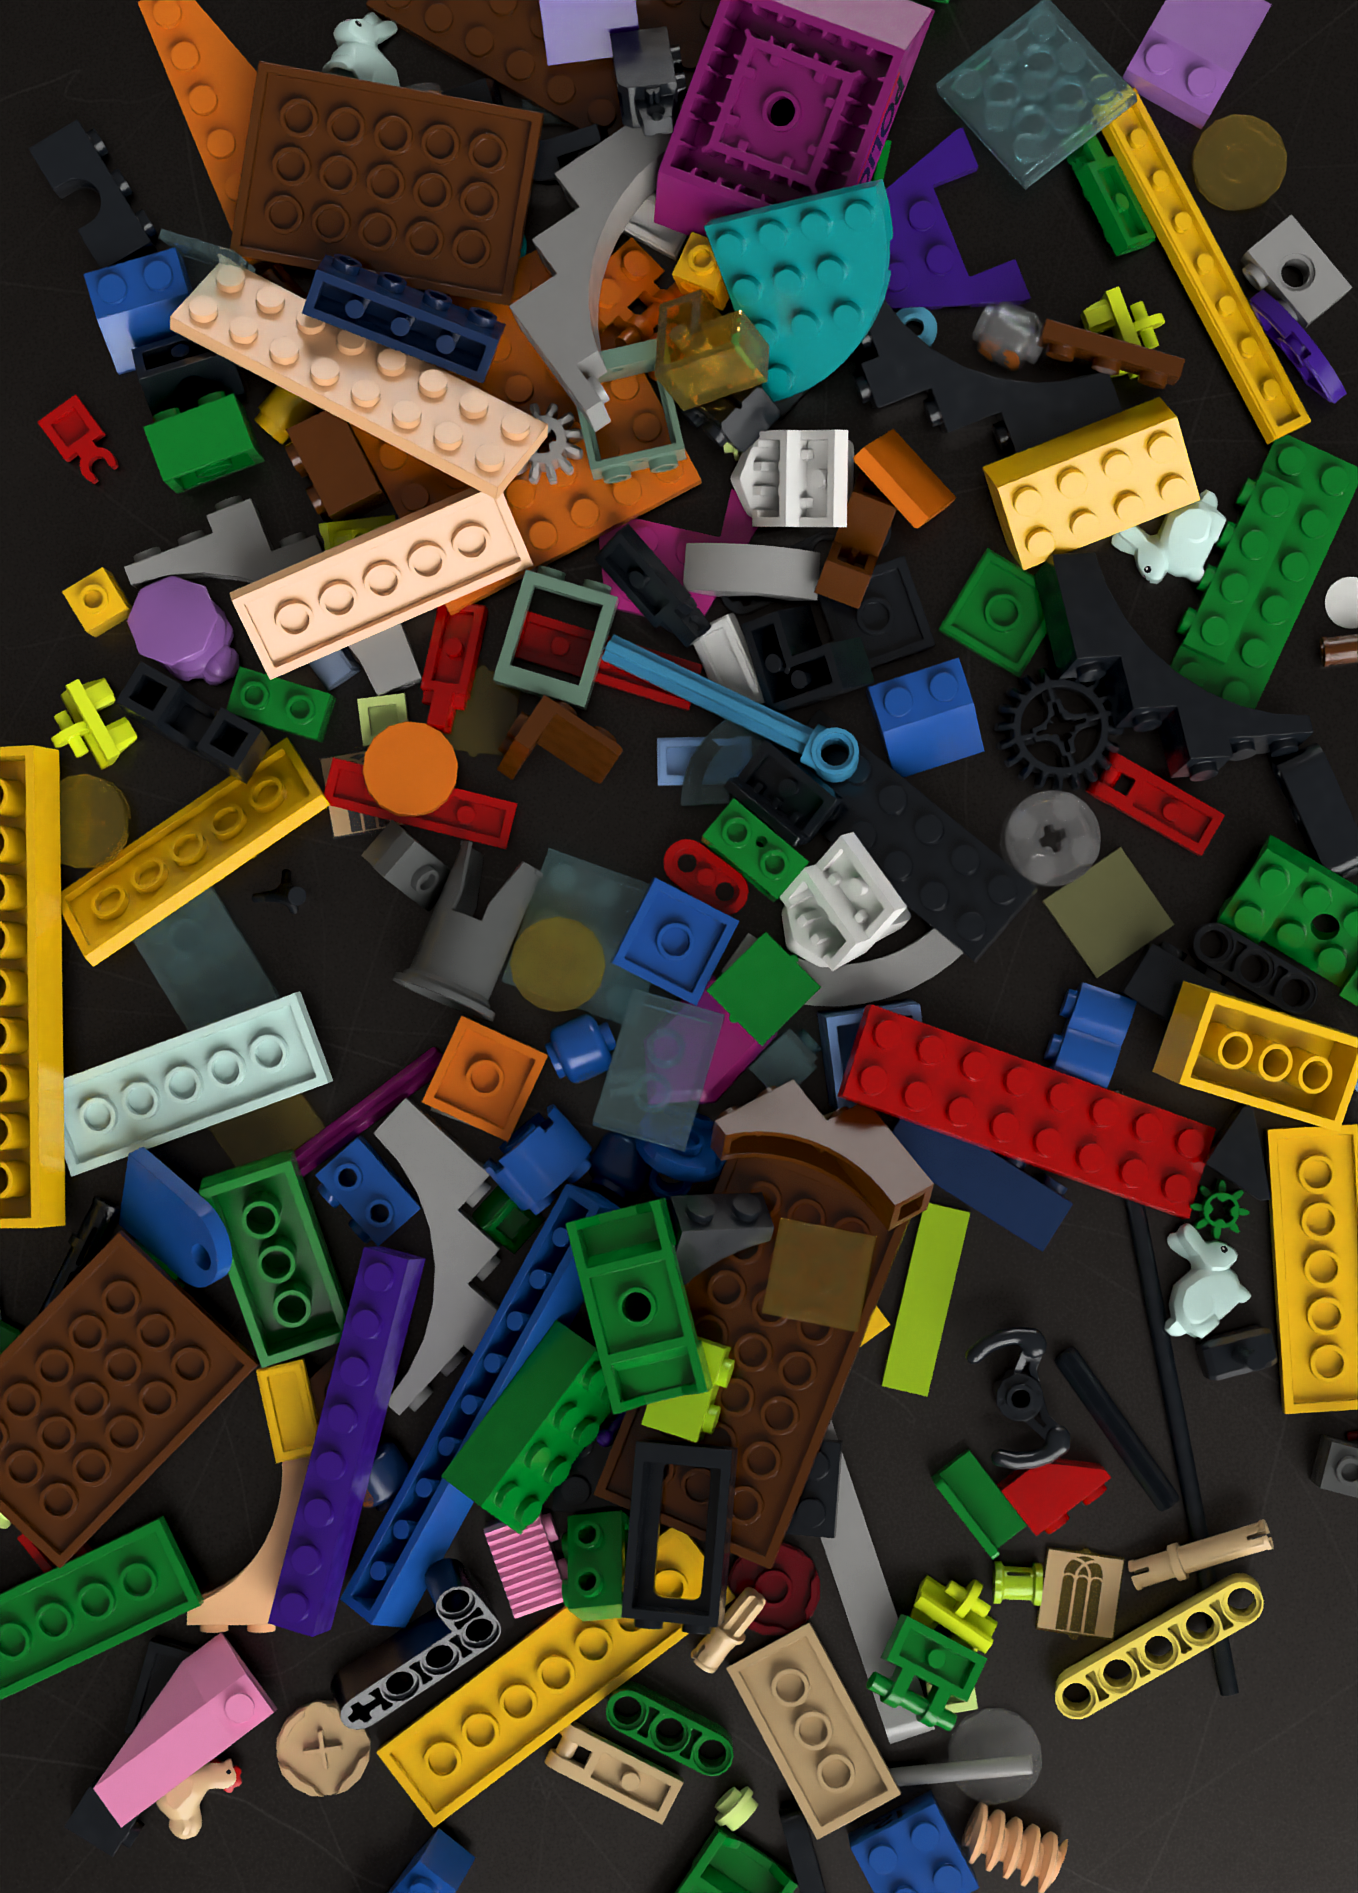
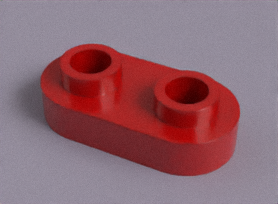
M683 839L672 844L666 851L663 862L666 875L690 896L727 915L738 912L745 905L749 894L745 878L701 843L691 839ZM685 854L692 855L697 863L696 868L689 873L681 871L678 867L679 858ZM721 883H728L734 889V895L728 901H721L716 896V887Z

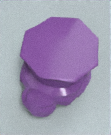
M171 575L140 589L127 619L140 655L156 660L164 669L183 681L204 679L209 685L217 686L235 677L239 669V655L235 649L230 647L234 637L233 628L228 622L225 612L211 600L206 586Z

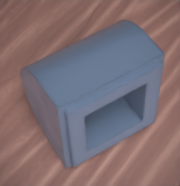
M347 647L308 663L327 691L338 687L361 671L359 669L361 668Z

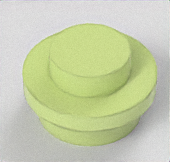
M748 1786L740 1791L736 1787L729 1789L715 1805V1808L719 1811L715 1822L719 1826L726 1825L731 1831L738 1829L758 1807V1803L752 1798L753 1791Z

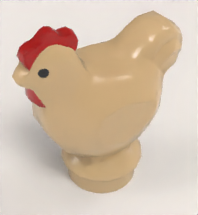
M213 1758L156 1801L160 1811L170 1819L169 1828L175 1836L186 1840L198 1834L202 1827L200 1803L209 1789H224L227 1793H232L235 1787L242 1784L240 1777L242 1769L239 1766H234L231 1758L225 1761Z

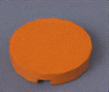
M405 721L388 726L373 738L364 756L363 776L368 793L381 808L396 816H423L433 813L449 799L456 786L458 762L453 746L440 731L425 723Z

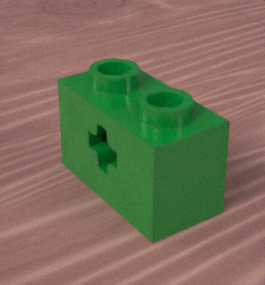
M239 666L226 710L244 720L323 743L336 698L329 693L277 677L270 680L267 674Z

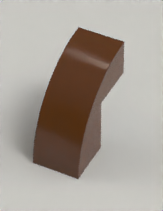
M860 473L858 475L847 504V527L838 528L814 591L817 594L857 609L861 605L897 510L868 476Z

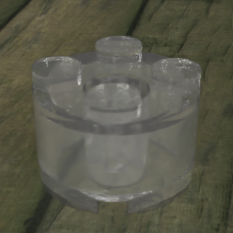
M1050 790L1033 794L1013 807L1002 828L1000 847L1005 862L1030 883L1042 887H1055L1077 880L1091 868L1099 855L1101 834L1093 811L1084 801L1072 793ZM1045 826L1051 832L1058 831L1060 833L1061 840L1056 842L1057 851L1055 852L1050 846L1042 847L1040 845L1039 839L1045 836Z

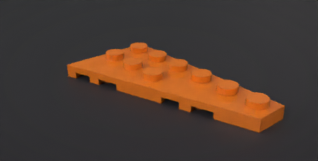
M195 0L138 1L140 10L231 231H233L257 71ZM243 257L247 267L263 261Z

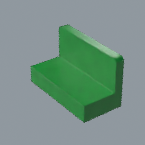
M968 1448L931 1476L934 1485L992 1560L1000 1555L998 1551L1000 1546L1027 1526Z

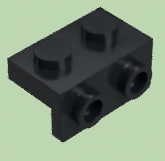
M769 739L764 740L739 776L729 778L724 785V788L734 795L731 800L736 799L753 815L756 814L766 822L769 828L786 843L793 846L810 843L843 799L783 747Z

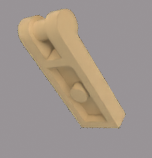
M576 1721L559 1732L562 1738L556 1749H550L544 1761L547 1766L663 1824L684 1783L683 1777L611 1742ZM578 1746L591 1751L585 1765L573 1759Z

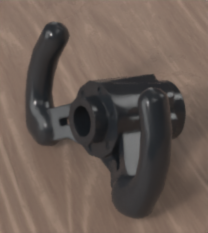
M1016 1326L999 1329L980 1338L965 1352L966 1360L970 1364H978L990 1353L1002 1347L1010 1345L1020 1346L1021 1350L1013 1368L1005 1371V1375L999 1381L994 1382L992 1391L996 1400V1406L1004 1416L1013 1421H1025L1045 1439V1443L1041 1448L1032 1451L1015 1452L997 1449L992 1453L991 1459L994 1465L1014 1470L1035 1469L1050 1464L1066 1454L1070 1449L1071 1442L1070 1433L1066 1427L1059 1425L1049 1416L1040 1385L1037 1367L1042 1355L1046 1352L1047 1342L1040 1330L1036 1328ZM1026 1361H1028V1364H1027L1028 1373L1022 1371L1023 1368H1024V1366H1025V1364H1026ZM1017 1390H1025L1029 1394L1028 1397L1023 1396L1025 1402L1015 1405L1011 1400L1013 1393ZM1038 1413L1041 1420L1046 1423L1044 1426L1033 1418Z

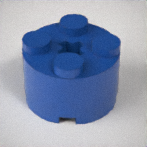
M554 1104L547 1107L548 1117L546 1119L538 1112L511 1135L509 1142L504 1141L498 1147L504 1155L497 1163L489 1157L483 1166V1169L521 1211L530 1209L534 1215L542 1212L556 1198L553 1191L566 1179L570 1184L576 1182L592 1166L588 1161L591 1157L589 1153L592 1150V1146Z

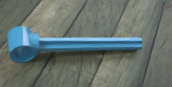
M613 634L605 647V652L602 656L603 661L801 754L800 762L813 768L816 774L825 781L832 783L843 782L850 778L857 769L859 762L858 743L855 737L845 729L837 727L826 728L820 724H817L815 729H812ZM830 745H840L847 750L849 756L845 763L832 766L821 757L822 752Z

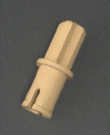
M746 1587L726 1611L724 1623L719 1627H712L711 1634H707L691 1652V1658L695 1659L694 1663L705 1672L714 1673L731 1649L745 1641L744 1631L763 1609L766 1603L764 1596L752 1587Z

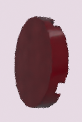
M785 1540L782 1542L773 1568L768 1569L737 1556L728 1573L727 1585L736 1596L730 1602V1606L746 1587H752L764 1596L766 1603L763 1609L748 1626L749 1629L762 1635H784L799 1628L813 1616L820 1600V1577L813 1560L800 1547Z

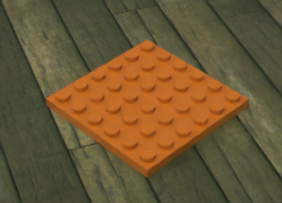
M537 250L520 258L512 304L553 277L542 263ZM450 295L452 304L468 310L471 307L488 310L497 316L498 322L504 323L506 326L483 384L441 367L438 368L531 415L530 404L537 403L541 415H546L547 408L551 403L557 404V420L564 414L571 412L574 415L575 421L570 429H581L576 405L520 330L508 305ZM613 323L601 334L599 333L601 351L617 348L615 339L621 332ZM645 373L601 383L610 398L604 406L611 419L610 423L595 432L601 460L671 444L663 407ZM349 423L399 518L471 488L470 485ZM548 436L539 446L540 453L550 451L549 443L552 441H549ZM584 439L573 445L583 450V458L577 460L567 458L574 468V473L571 476L565 474L559 467L555 470L558 481L556 484L551 485L546 472H542L539 482L535 485L529 481L530 468L523 474L516 475L503 491V495L533 566L446 603L445 605L450 615L452 616L468 605L475 604L522 579L525 570L535 572L538 570L539 565L546 566L701 484L702 480L688 453L686 452L687 459L678 461L679 466L675 469L652 473L650 468L631 472L632 477L625 481L606 484L603 479H593Z

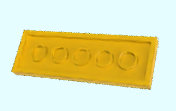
M286 737L268 749L247 784L230 775L61 891V913L83 956L94 967L328 807L330 803L300 754Z
M1358 1123L1342 1124L1339 1132L1320 1126L1264 1129L1267 1179L1271 1199H1269L1282 1412L1284 1414L1358 1410Z

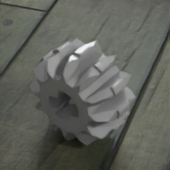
M533 403L530 404L531 415L548 424L547 436L549 441L552 442L549 443L550 451L547 453H540L538 448L517 475L523 474L530 468L529 481L531 484L536 485L540 480L541 473L546 472L549 483L553 485L558 482L555 470L559 467L569 476L574 473V468L567 458L576 460L583 458V450L573 445L584 439L582 429H570L575 421L574 415L571 412L564 414L557 420V404L551 403L547 408L546 415H541L538 404Z

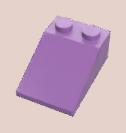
M1165 0L1119 84L1130 90L1135 88L1140 96L1202 129L1272 4L1265 0Z

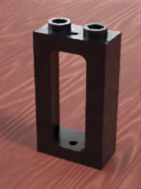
M645 1438L636 1441L621 1618L634 1619V1627L663 1629V1622L682 1624V1632L711 1634V1627H719L724 1623L738 1447ZM667 1464L705 1467L711 1471L701 1595L697 1599L661 1596L655 1589L664 1472Z

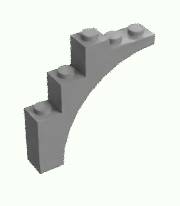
M234 496L215 505L217 511L206 515L213 532L212 534L205 535L204 530H199L180 537L177 540L179 546L165 552H161L160 547L142 551L133 556L135 563L124 568L130 584L138 590L171 575L182 579L218 578L253 583L322 553L324 548L316 534L308 537L306 532H299L280 540L281 548L274 550L256 503L251 498L243 501L242 496ZM403 623L349 645L350 649L360 660L378 696L390 695L422 682L423 675Z
M406 1097L373 1133L398 1160L418 1194L430 1228L435 1262L433 1305L424 1340L408 1373L391 1394L388 1404L399 1416L407 1407L415 1412L434 1392L428 1384L439 1372L447 1377L465 1358V1355L460 1351L463 1345L474 1354L499 1306L471 1280L477 1276L483 1282L502 1261L495 1255L502 1245L482 1230L477 1222L461 1208L465 1202L473 1208L490 1190L491 1186L485 1181L489 1174L483 1169L484 1164L410 1097Z

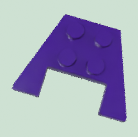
M963 127L955 130L885 189L889 200L893 225V238L890 240L888 270H891V276L885 300L894 312L902 308L924 307L927 310L942 309V307H985L990 304L1007 303L1020 305L1029 302L1031 299L1016 259L976 275H968L935 193V187L978 170V164Z

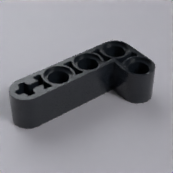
M453 1558L441 1559L434 1562L428 1568L425 1574V1584L434 1604L433 1609L334 1675L330 1684V1690L340 1719L346 1727L359 1730L372 1726L491 1647L498 1640L501 1634V1625L486 1591L459 1560Z

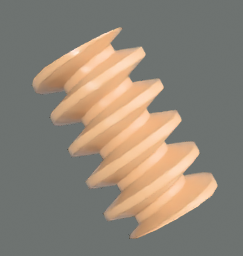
M979 1802L969 1818L961 1843V1847H968V1863L973 1864L982 1853L986 1855V1871L990 1872L999 1861L1003 1862V1878L1008 1879L1017 1868L1021 1870V1886L1025 1887L1033 1876L1038 1877V1893H1044L1051 1883L1054 1882L1060 1871L1067 1852L1068 1839L1058 1846V1836L1054 1832H1047L1041 1838L1040 1828L1035 1824L1029 1825L1023 1831V1821L1016 1816L1011 1818L1005 1825V1813L1002 1810H994L988 1817V1806L983 1802Z

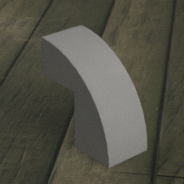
M686 543L683 587L688 592L714 597L758 595L785 601L817 600L818 594L814 591L819 580L820 553L752 544Z

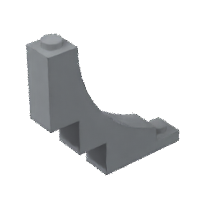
M624 126L555 173L562 193L574 211L532 239L542 263L553 277L509 306L520 330L595 432L611 422L604 406L610 398L597 379L607 372L601 352L598 329L602 281L618 238L631 217L657 189L658 170L672 133H657L654 136H644L641 128Z

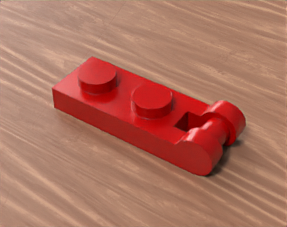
M1107 751L1105 757L1109 759L1112 766L1108 770L1103 769L1098 780L1089 783L1085 791L1094 798L1114 807L1195 855L1202 856L1225 814L1126 757ZM1121 775L1133 780L1126 795L1113 789Z

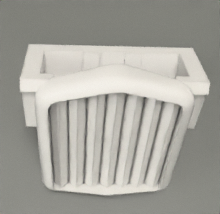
M848 430L760 431V437L745 452H742L730 478L743 509L752 518V527H847V504L854 484V445L848 440Z
M854 832L841 835L817 864L805 867L780 896V899L785 904L782 909V921L787 949L816 966L829 967L831 971L837 970L840 966L866 953L875 942L901 929L911 918L906 904Z

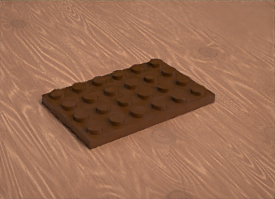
M259 61L229 254L313 270L318 268L326 254L332 257L335 254H343L358 260L362 264L361 268L379 275L380 272L396 274L407 281L406 286L411 288L431 289L448 295L510 306L513 302L544 114Z
M122 1230L0 1355V1513L59 1568L87 1542L260 1363L250 1351Z

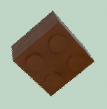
M324 410L286 429L292 442L284 446L301 477L304 478L309 475L313 485L306 488V492L323 521L331 518L333 522L354 520L389 503L349 422Z

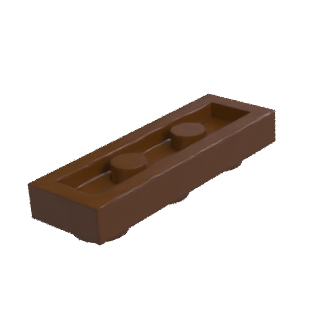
M1046 319L1041 327L1036 345L1046 348L1045 354L1051 358L1065 362H1073L1074 357L1091 361V368L1109 375H1119L1120 370L1139 375L1137 379L1139 383L1158 389H1164L1166 384L1174 386L1181 377L1186 360L1050 319Z

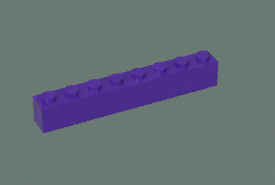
M383 1246L364 1247L268 1624L310 1637L331 1630L426 1258Z

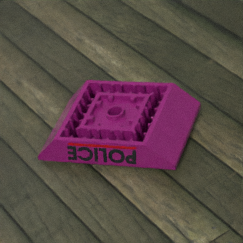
M721 0L658 170L654 223L690 236L691 232L707 237L704 226L711 219L870 182L935 10L909 0ZM781 99H790L795 107L792 121L785 126H776L771 119L773 105Z

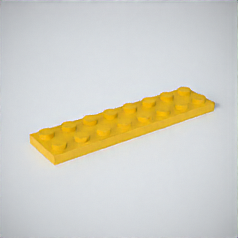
M671 1527L666 1528L659 1534L655 1580L656 1592L666 1597L697 1599L701 1595L704 1552L690 1535ZM728 1585L726 1605L736 1598ZM564 1606L381 1745L376 1753L434 1828L689 1633L682 1632V1624L663 1622V1629H643L634 1627V1619L630 1618L582 1621L571 1613L568 1607Z

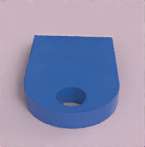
M145 1147L129 1153L119 1225L165 1263L179 1278L191 1286L206 1287L225 1277L231 1268L232 1248L224 1223L215 1209Z

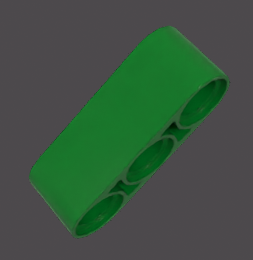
M630 1680L608 1695L606 1716L610 1725L617 1731L707 1776H719L731 1766L734 1757L732 1737L723 1726ZM626 1696L633 1697L639 1702L641 1709L637 1714L626 1717L616 1711L614 1707L616 1701ZM666 1718H673L681 1723L683 1730L674 1738H666L659 1734L656 1727L660 1721ZM707 1740H716L723 1744L725 1752L721 1757L710 1760L700 1754L699 1747Z

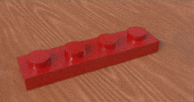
M528 611L514 658L581 678L595 632ZM608 636L607 643L612 637ZM640 646L696 674H701L702 664ZM601 660L595 683L689 711L691 702Z
M333 757L324 791L330 806L390 821L394 820L398 823L502 849L507 848L518 803L454 788L447 802L433 813L416 817L396 816L381 808L368 793L363 776L364 765Z

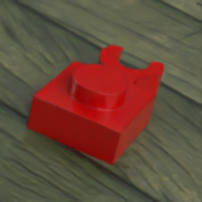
M76 394L38 421V424L65 461L69 463L79 455L81 458V473L91 483L96 484L99 482L92 472V464L97 459H105L114 470L119 467L116 457L110 451L96 445V442L105 437L106 434Z

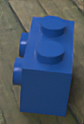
M362 1135L357 1137L315 1175L321 1182L316 1187L319 1193L333 1208H337L340 1204L353 1218L348 1222L349 1226L366 1244L373 1240L379 1246L422 1208L418 1197Z

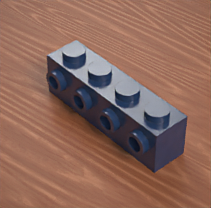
M335 254L334 257L325 255L316 269L302 314L474 381L484 383L506 324L497 321L495 314L479 307H471L468 310L452 304V299L448 295L436 290L427 289L425 292L406 286L407 281L396 274L389 272H380L379 275L361 268L362 264L350 256Z
M897 1118L890 1128L891 1132L934 1184L1042 1252L1073 1205L1070 1200L1063 1197L1068 1188L1046 1174H1043L1038 1181L1023 1171L1027 1166L1024 1162L1001 1154L997 1155L990 1150Z

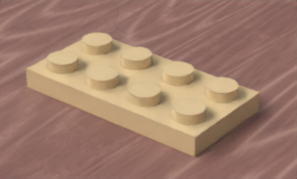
M811 1622L726 1668L817 1840L901 1795L894 1777Z

